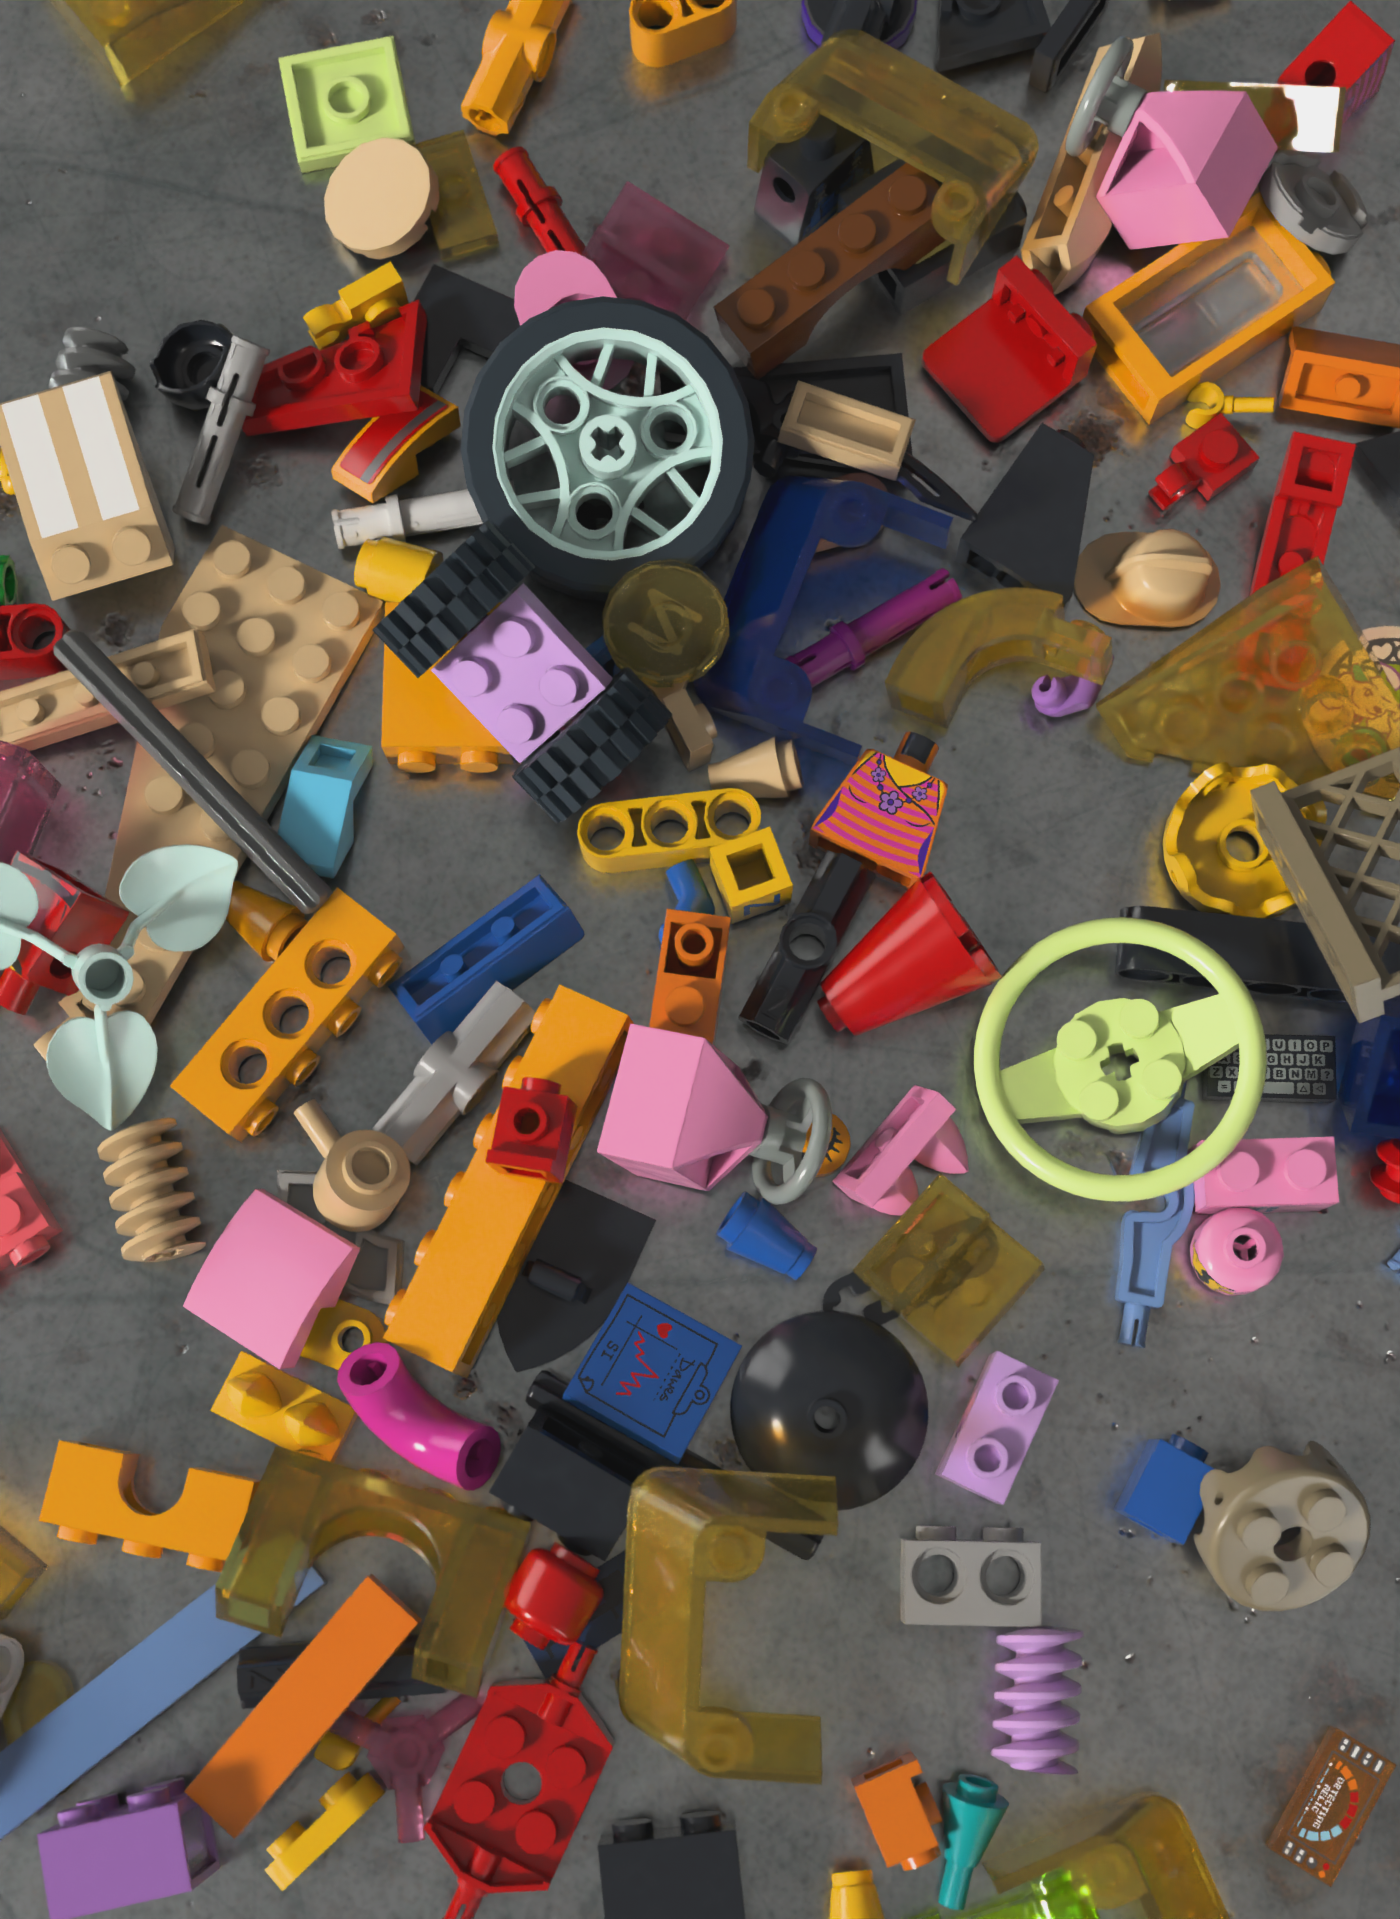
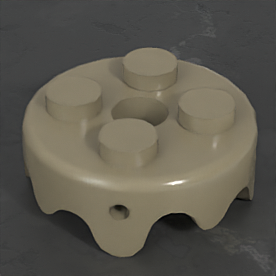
M1311 1440L1307 1443L1303 1451L1304 1456L1288 1454L1272 1446H1262L1253 1453L1251 1460L1238 1471L1227 1473L1220 1469H1213L1203 1477L1200 1483V1497L1204 1507L1205 1522L1202 1532L1194 1534L1195 1545L1204 1564L1223 1592L1243 1606L1259 1611L1279 1612L1304 1607L1322 1599L1337 1589L1351 1576L1365 1554L1370 1538L1371 1523L1365 1497L1333 1455L1315 1441ZM1291 1527H1301L1299 1534L1292 1541L1283 1545H1275L1284 1530Z

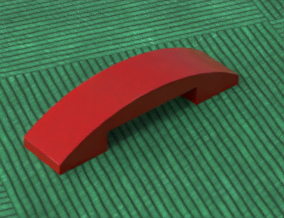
M1296 431L1292 433L1259 550L1244 618L1234 679L1294 692L1298 690L1312 630L1308 629L1336 510L1342 506L1356 444Z

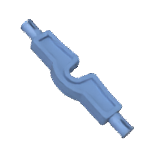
M1187 1080L1183 1085L1180 1098L1171 1108L1167 1118L1141 1131L1129 1175L1160 1169L1187 1155L1195 1107L1193 1101L1184 1099ZM1193 1183L1163 1195L1165 1207L1162 1212L1129 1210L1122 1217L1120 1265L1114 1296L1117 1302L1125 1303L1120 1336L1117 1342L1119 1344L1128 1346L1132 1343L1133 1347L1146 1348L1145 1341L1150 1309L1160 1308L1164 1303L1172 1246L1185 1232L1193 1213L1195 1195Z

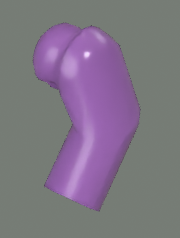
M1087 645L1074 675L1062 678L1056 676L1051 680L1049 675L1046 674L1035 681L1031 691L1035 707L1039 712L1054 718L1089 709L1093 706L1114 661V655L1100 646Z

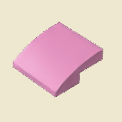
M255 1189L215 1243L199 1271L183 1307L278 1369L294 1368L320 1308L336 1306L361 1248L265 1189Z

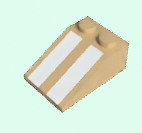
M112 371L0 403V446L31 547L52 601L173 565L175 546Z

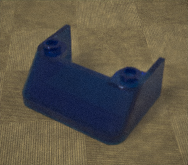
M795 475L776 481L768 489L722 602L723 630L716 649L695 670L694 687L701 702L713 712L782 739H793L797 745L854 766L863 754V745L804 723L812 701L810 680L799 666L774 656L819 541L822 538L843 547H859L873 540L883 525L946 549L951 538L954 517L857 481Z

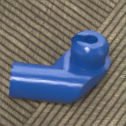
M693 859L682 861L666 871L667 878L678 899L675 910L715 915L713 900ZM662 924L659 929V940L661 944L664 931V924Z

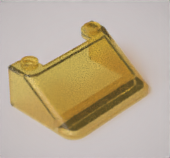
M845 29L831 35L765 96L749 121L747 168L759 173L763 168L766 155L777 143L794 142L804 137L820 114L943 183L933 200L931 220L938 234L955 245L947 281L958 286L1032 168L1038 153V139L1032 127L1018 117L860 30Z

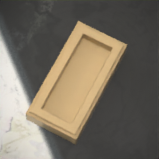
M798 380L780 430L778 442L896 481L916 419Z

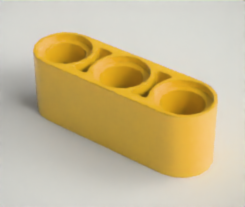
M736 788L605 802L594 805L583 813L578 822L577 835L584 860L591 868L601 873H619L670 867L689 859H693L695 863L710 862L709 848L760 830L761 810L758 802L750 793ZM735 812L745 816L750 825L742 834L733 836L722 833L715 823L723 814ZM668 819L677 820L687 828L685 836L673 843H664L658 840L653 835V831L660 822ZM604 827H614L625 835L621 844L611 850H600L594 847L590 840L597 830Z

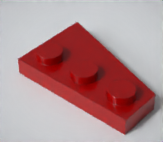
M418 299L399 307L401 317L378 327L372 328L370 322L366 321L349 328V339L319 351L317 348L309 345L264 364L251 402L256 404L255 411L252 417L246 415L242 426L246 436L417 411L427 314L420 300Z

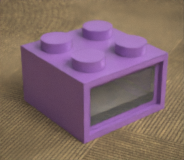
M184 1778L167 1780L143 1787V1792L127 1796V1803L119 1805L117 1793H111L79 1801L76 1803V1807L57 1812L59 1823L37 1834L50 1919H71L189 1892L220 1869L212 1817L184 1792L186 1789Z

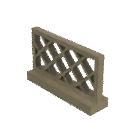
M1400 747L1282 793L1275 781L1250 790L1256 828L1359 1024L1385 1014L1383 1001L1400 995V971L1389 975L1381 960L1389 942L1400 944V927H1398L1400 922V885L1370 877L1380 856L1400 861V843L1388 841L1398 820L1400 821V788L1393 801L1362 794L1368 782L1394 773L1400 783ZM1319 801L1341 805L1331 825L1304 819L1300 809ZM1354 809L1385 817L1375 837L1344 829ZM1316 839L1323 840L1320 846ZM1336 844L1367 852L1357 873L1329 865L1328 859ZM1342 887L1349 888L1347 894H1345ZM1362 892L1395 901L1385 922L1356 914L1354 908ZM1369 936L1377 938L1374 945L1372 944Z

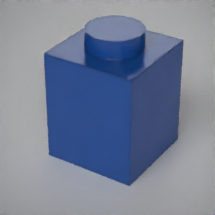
M1176 1434L1171 1435L1168 1443L1162 1439H1149L1113 1510L1171 1543L1184 1545L1203 1508L1200 1497V1483L1203 1477L1214 1469L1204 1463L1209 1453Z

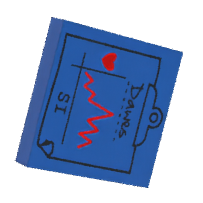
M627 1283L566 1388L562 1400L679 1464L737 1358L742 1345Z

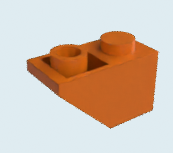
M667 909L649 1027L702 1037L715 1046L731 917Z

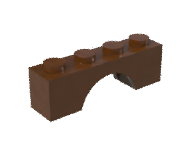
M914 156L716 304L714 310L722 336L752 375L758 380L804 347L823 315L856 285L884 270L901 269L906 271L954 235L952 201Z

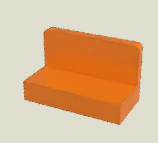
M1297 326L1291 328L1289 335L1291 354L1278 398L1280 408L1400 429V344Z

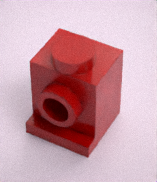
M524 1077L522 1078L520 1089L503 1086L492 1147L487 1150L485 1160L499 1174L563 1184L577 1105L569 1096L560 1095L561 1084L541 1078ZM529 1113L539 1114L540 1124L536 1131L530 1134L520 1133L523 1116Z

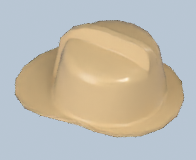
M1163 529L1155 532H1119L1103 535L1089 543L1079 555L1074 582L1075 595L1084 609L1101 621L1119 625L1162 627L1190 626L1204 619L1216 605L1221 587L1218 567L1209 552L1190 534L1175 529Z

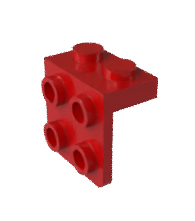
M1016 255L998 269L992 298L929 345L923 352L922 365L989 441L998 443L1005 440L1087 376L1097 343L1094 340L1093 331L1085 319L1077 313L1070 314L1056 299L1053 287L1046 276L1037 269L1030 270Z

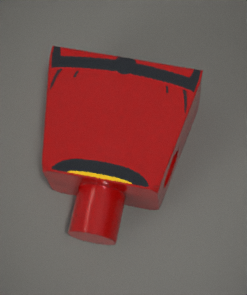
M16 851L11 861V866L19 869L28 877L38 897V912L27 928L40 933L70 953L77 955L82 949L93 944L109 945L130 913L63 869L20 851ZM22 938L20 952L16 961L6 968L0 977V1006L21 1015H26L40 986L68 996L78 992L79 988L72 977V968L65 966L58 959Z

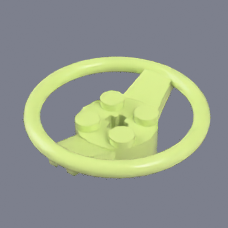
M1128 917L1102 918L1071 925L1052 933L1025 951L1006 970L991 992L980 1017L974 1046V1074L980 1103L990 1126L1007 1151L1023 1167L1056 1188L1081 1197L1111 1202L1145 1200L1166 1195L1190 1185L1217 1167L1234 1150L1252 1123L1261 1101L1267 1069L1266 1040L1258 1009L1249 990L1229 963L1211 947L1180 929L1151 920ZM1109 943L1140 944L1157 948L1184 960L1197 969L1219 993L1218 995L1160 1012L1157 1011L1151 1002L1145 999L1130 1000L1118 998L1098 1001L1075 1014L1070 1022L1061 1027L1057 1035V1048L1000 1070V1048L1004 1027L1019 995L1041 971L1060 958L1075 951ZM1239 1048L1240 1065L1238 1081L1229 1108L1212 1134L1191 1153L1160 1169L1132 1175H1107L1082 1170L1048 1153L1020 1125L1083 1118L1094 1127L1106 1129L1110 1133L1118 1135L1144 1131L1167 1118L1171 1108L1180 1098L1186 1080L1196 1076ZM1125 1053L1126 1057L1132 1055L1138 1060V1062L1130 1066V1078L1117 1081L1115 1072L1109 1075L1104 1074L1103 1067L1111 1063L1110 1056L1113 1054Z

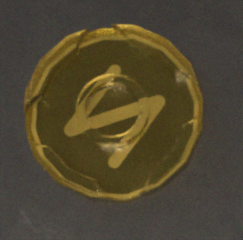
M677 560L649 561L628 571L610 590L602 612L603 638L616 666L621 670L629 667L644 684L656 688L674 687L673 684L682 683L686 680L691 682L704 676L721 658L729 637L727 606L716 583L698 567Z

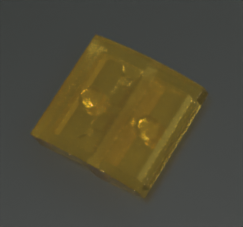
M940 1173L853 1269V1272L955 1366L959 1367L1042 1274L1045 1268L1043 1262L995 1224L985 1209Z

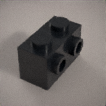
M539 1405L489 1493L499 1498L502 1507L514 1517L528 1522L536 1520L556 1532L560 1542L571 1551L583 1556L593 1554L605 1562L645 1496L654 1473Z

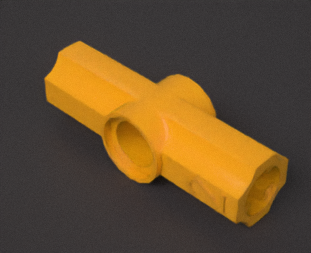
M510 0L506 11L498 9L493 14L483 40L481 64L461 104L462 116L475 125L477 130L495 137L501 133L509 134L533 81L541 82L550 68L557 42L556 31L571 0Z

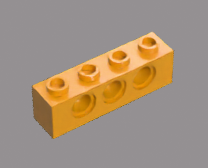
M337 887L329 899L319 908L177 1076L170 1087L242 1143L248 1134H251L253 1137L259 1135L276 1116L279 1107L275 1102L290 1084H293L295 1087L301 1085L315 1070L320 1061V1056L316 1053L332 1034L340 1037L356 1021L362 1009L358 1003L373 985L378 988L382 987L396 973L403 960L399 953L404 949V945L398 935ZM340 956L350 959V971L342 981L335 984L321 982V970L328 960ZM295 1005L308 1007L309 1018L306 1025L300 1031L292 1034L281 1032L280 1019L288 1008ZM254 1054L265 1055L267 1068L262 1078L251 1084L241 1083L238 1071L243 1060Z

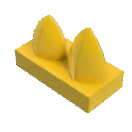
M244 1351L240 1352L210 1410L326 1470H331L358 1417L349 1403Z

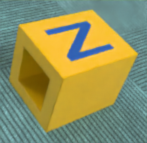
M770 826L709 848L710 868L728 915L731 917L732 924L791 903L793 884Z

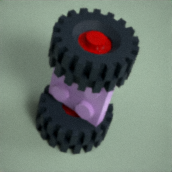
M489 519L402 600L372 631L417 678L437 662L466 633L468 634L431 671L519 763L523 761V764L516 769L512 778L555 823L566 820L572 813L577 812L589 799L594 798L608 782L613 781L622 772L621 770L632 762L645 746L655 739L658 735L657 733L669 722L668 720L672 717V713L629 667H625L618 674L611 677L524 583L493 612L487 615L535 567L502 530Z

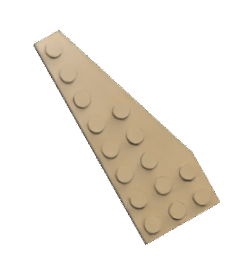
M221 525L163 622L158 639L161 640L198 628L206 636L216 692L172 705L159 711L250 806L267 821L289 783L292 768L312 735L317 734L374 634L372 630L382 620L385 614L384 601L369 596L355 587ZM138 742L136 744L105 892L107 898L130 912L126 921L109 944V946L115 949L121 946L130 923L138 917L123 904L119 895V886L127 869L140 856L165 846L181 844L201 845L233 856L238 861L237 872L247 857L238 845ZM144 927L140 931L135 943L134 955L127 960L133 971L132 988L122 1001L112 1005V1008L107 1011V1016L115 1012L131 1010L141 1014L151 1025L192 951L174 952L165 950L151 940L146 927ZM83 997L82 1003L94 1012L96 1004Z

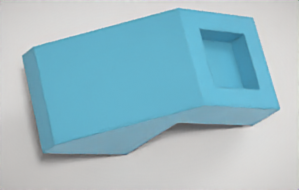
M312 735L292 768L278 835L317 875L334 878L354 842L353 800L372 768V746Z

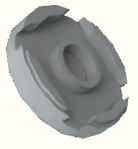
M1298 148L1279 150L1271 159L1259 181V190L1267 208L1287 231L1313 249L1332 255L1348 252L1365 233L1362 232V229L1367 225V211L1359 193L1341 172L1338 173L1334 170L1328 175L1317 166L1323 160L1314 153Z

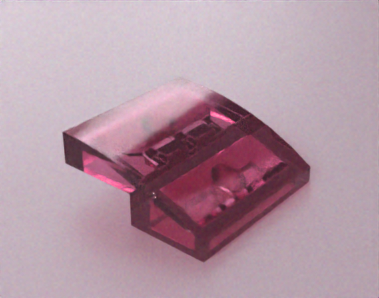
M627 181L581 255L595 263L607 278L617 298L641 300L673 312L686 320L730 245Z

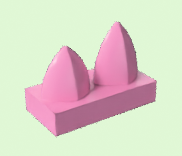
M914 1085L832 1182L849 1198L879 1212L900 1216L918 1213V1186L909 1167L913 1160L938 1172L965 1174L969 1170L964 1140L957 1125L950 1117L956 1108L939 1092Z

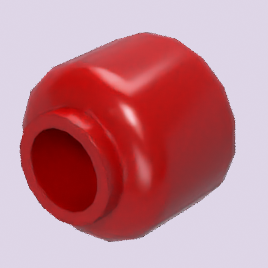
M557 1542L553 1544L550 1550L546 1548L532 1549L525 1557L502 1597L505 1608L516 1617L509 1629L543 1651L550 1640L561 1645L575 1643L603 1599V1588L595 1580L601 1570Z

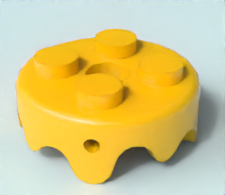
M1228 762L1215 764L1205 770L1190 784L1175 803L1166 821L1163 836L1164 862L1171 881L1182 897L1198 911L1274 919L1296 906L1288 887L1256 828L1250 790L1275 781L1281 793L1299 786L1279 767L1270 764L1232 767L1229 766ZM1319 801L1300 809L1304 819L1326 824L1327 809L1324 801ZM1242 831L1253 836L1259 847L1257 859L1243 862L1232 857L1226 847L1227 835L1232 832ZM1316 839L1320 846L1323 840Z

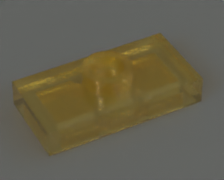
M464 129L412 144L411 146L419 150L428 159L438 177L440 199L436 213L431 209L429 220L442 260L498 244L497 231Z

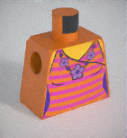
M905 732L893 758L874 749H867L815 819L810 829L808 845L825 853L827 850L843 853L863 863L877 877L908 890L925 873L948 789V784L927 774L939 750L938 745L921 734Z

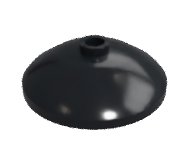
M820 1310L807 1312L784 1320L771 1328L753 1345L745 1356L737 1372L731 1393L730 1419L732 1432L738 1450L748 1468L774 1494L788 1502L814 1510L841 1511L853 1509L871 1503L890 1492L906 1477L914 1466L922 1450L928 1428L927 1390L920 1369L911 1353L894 1334L880 1324L863 1316L845 1311ZM823 1406H830L839 1413L840 1422L834 1428H822L815 1420V1412Z

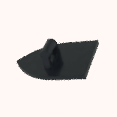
M564 1180L497 1317L500 1337L516 1373L542 1366L571 1352L590 1338L604 1324L632 1276L655 1225V1219L571 1181Z

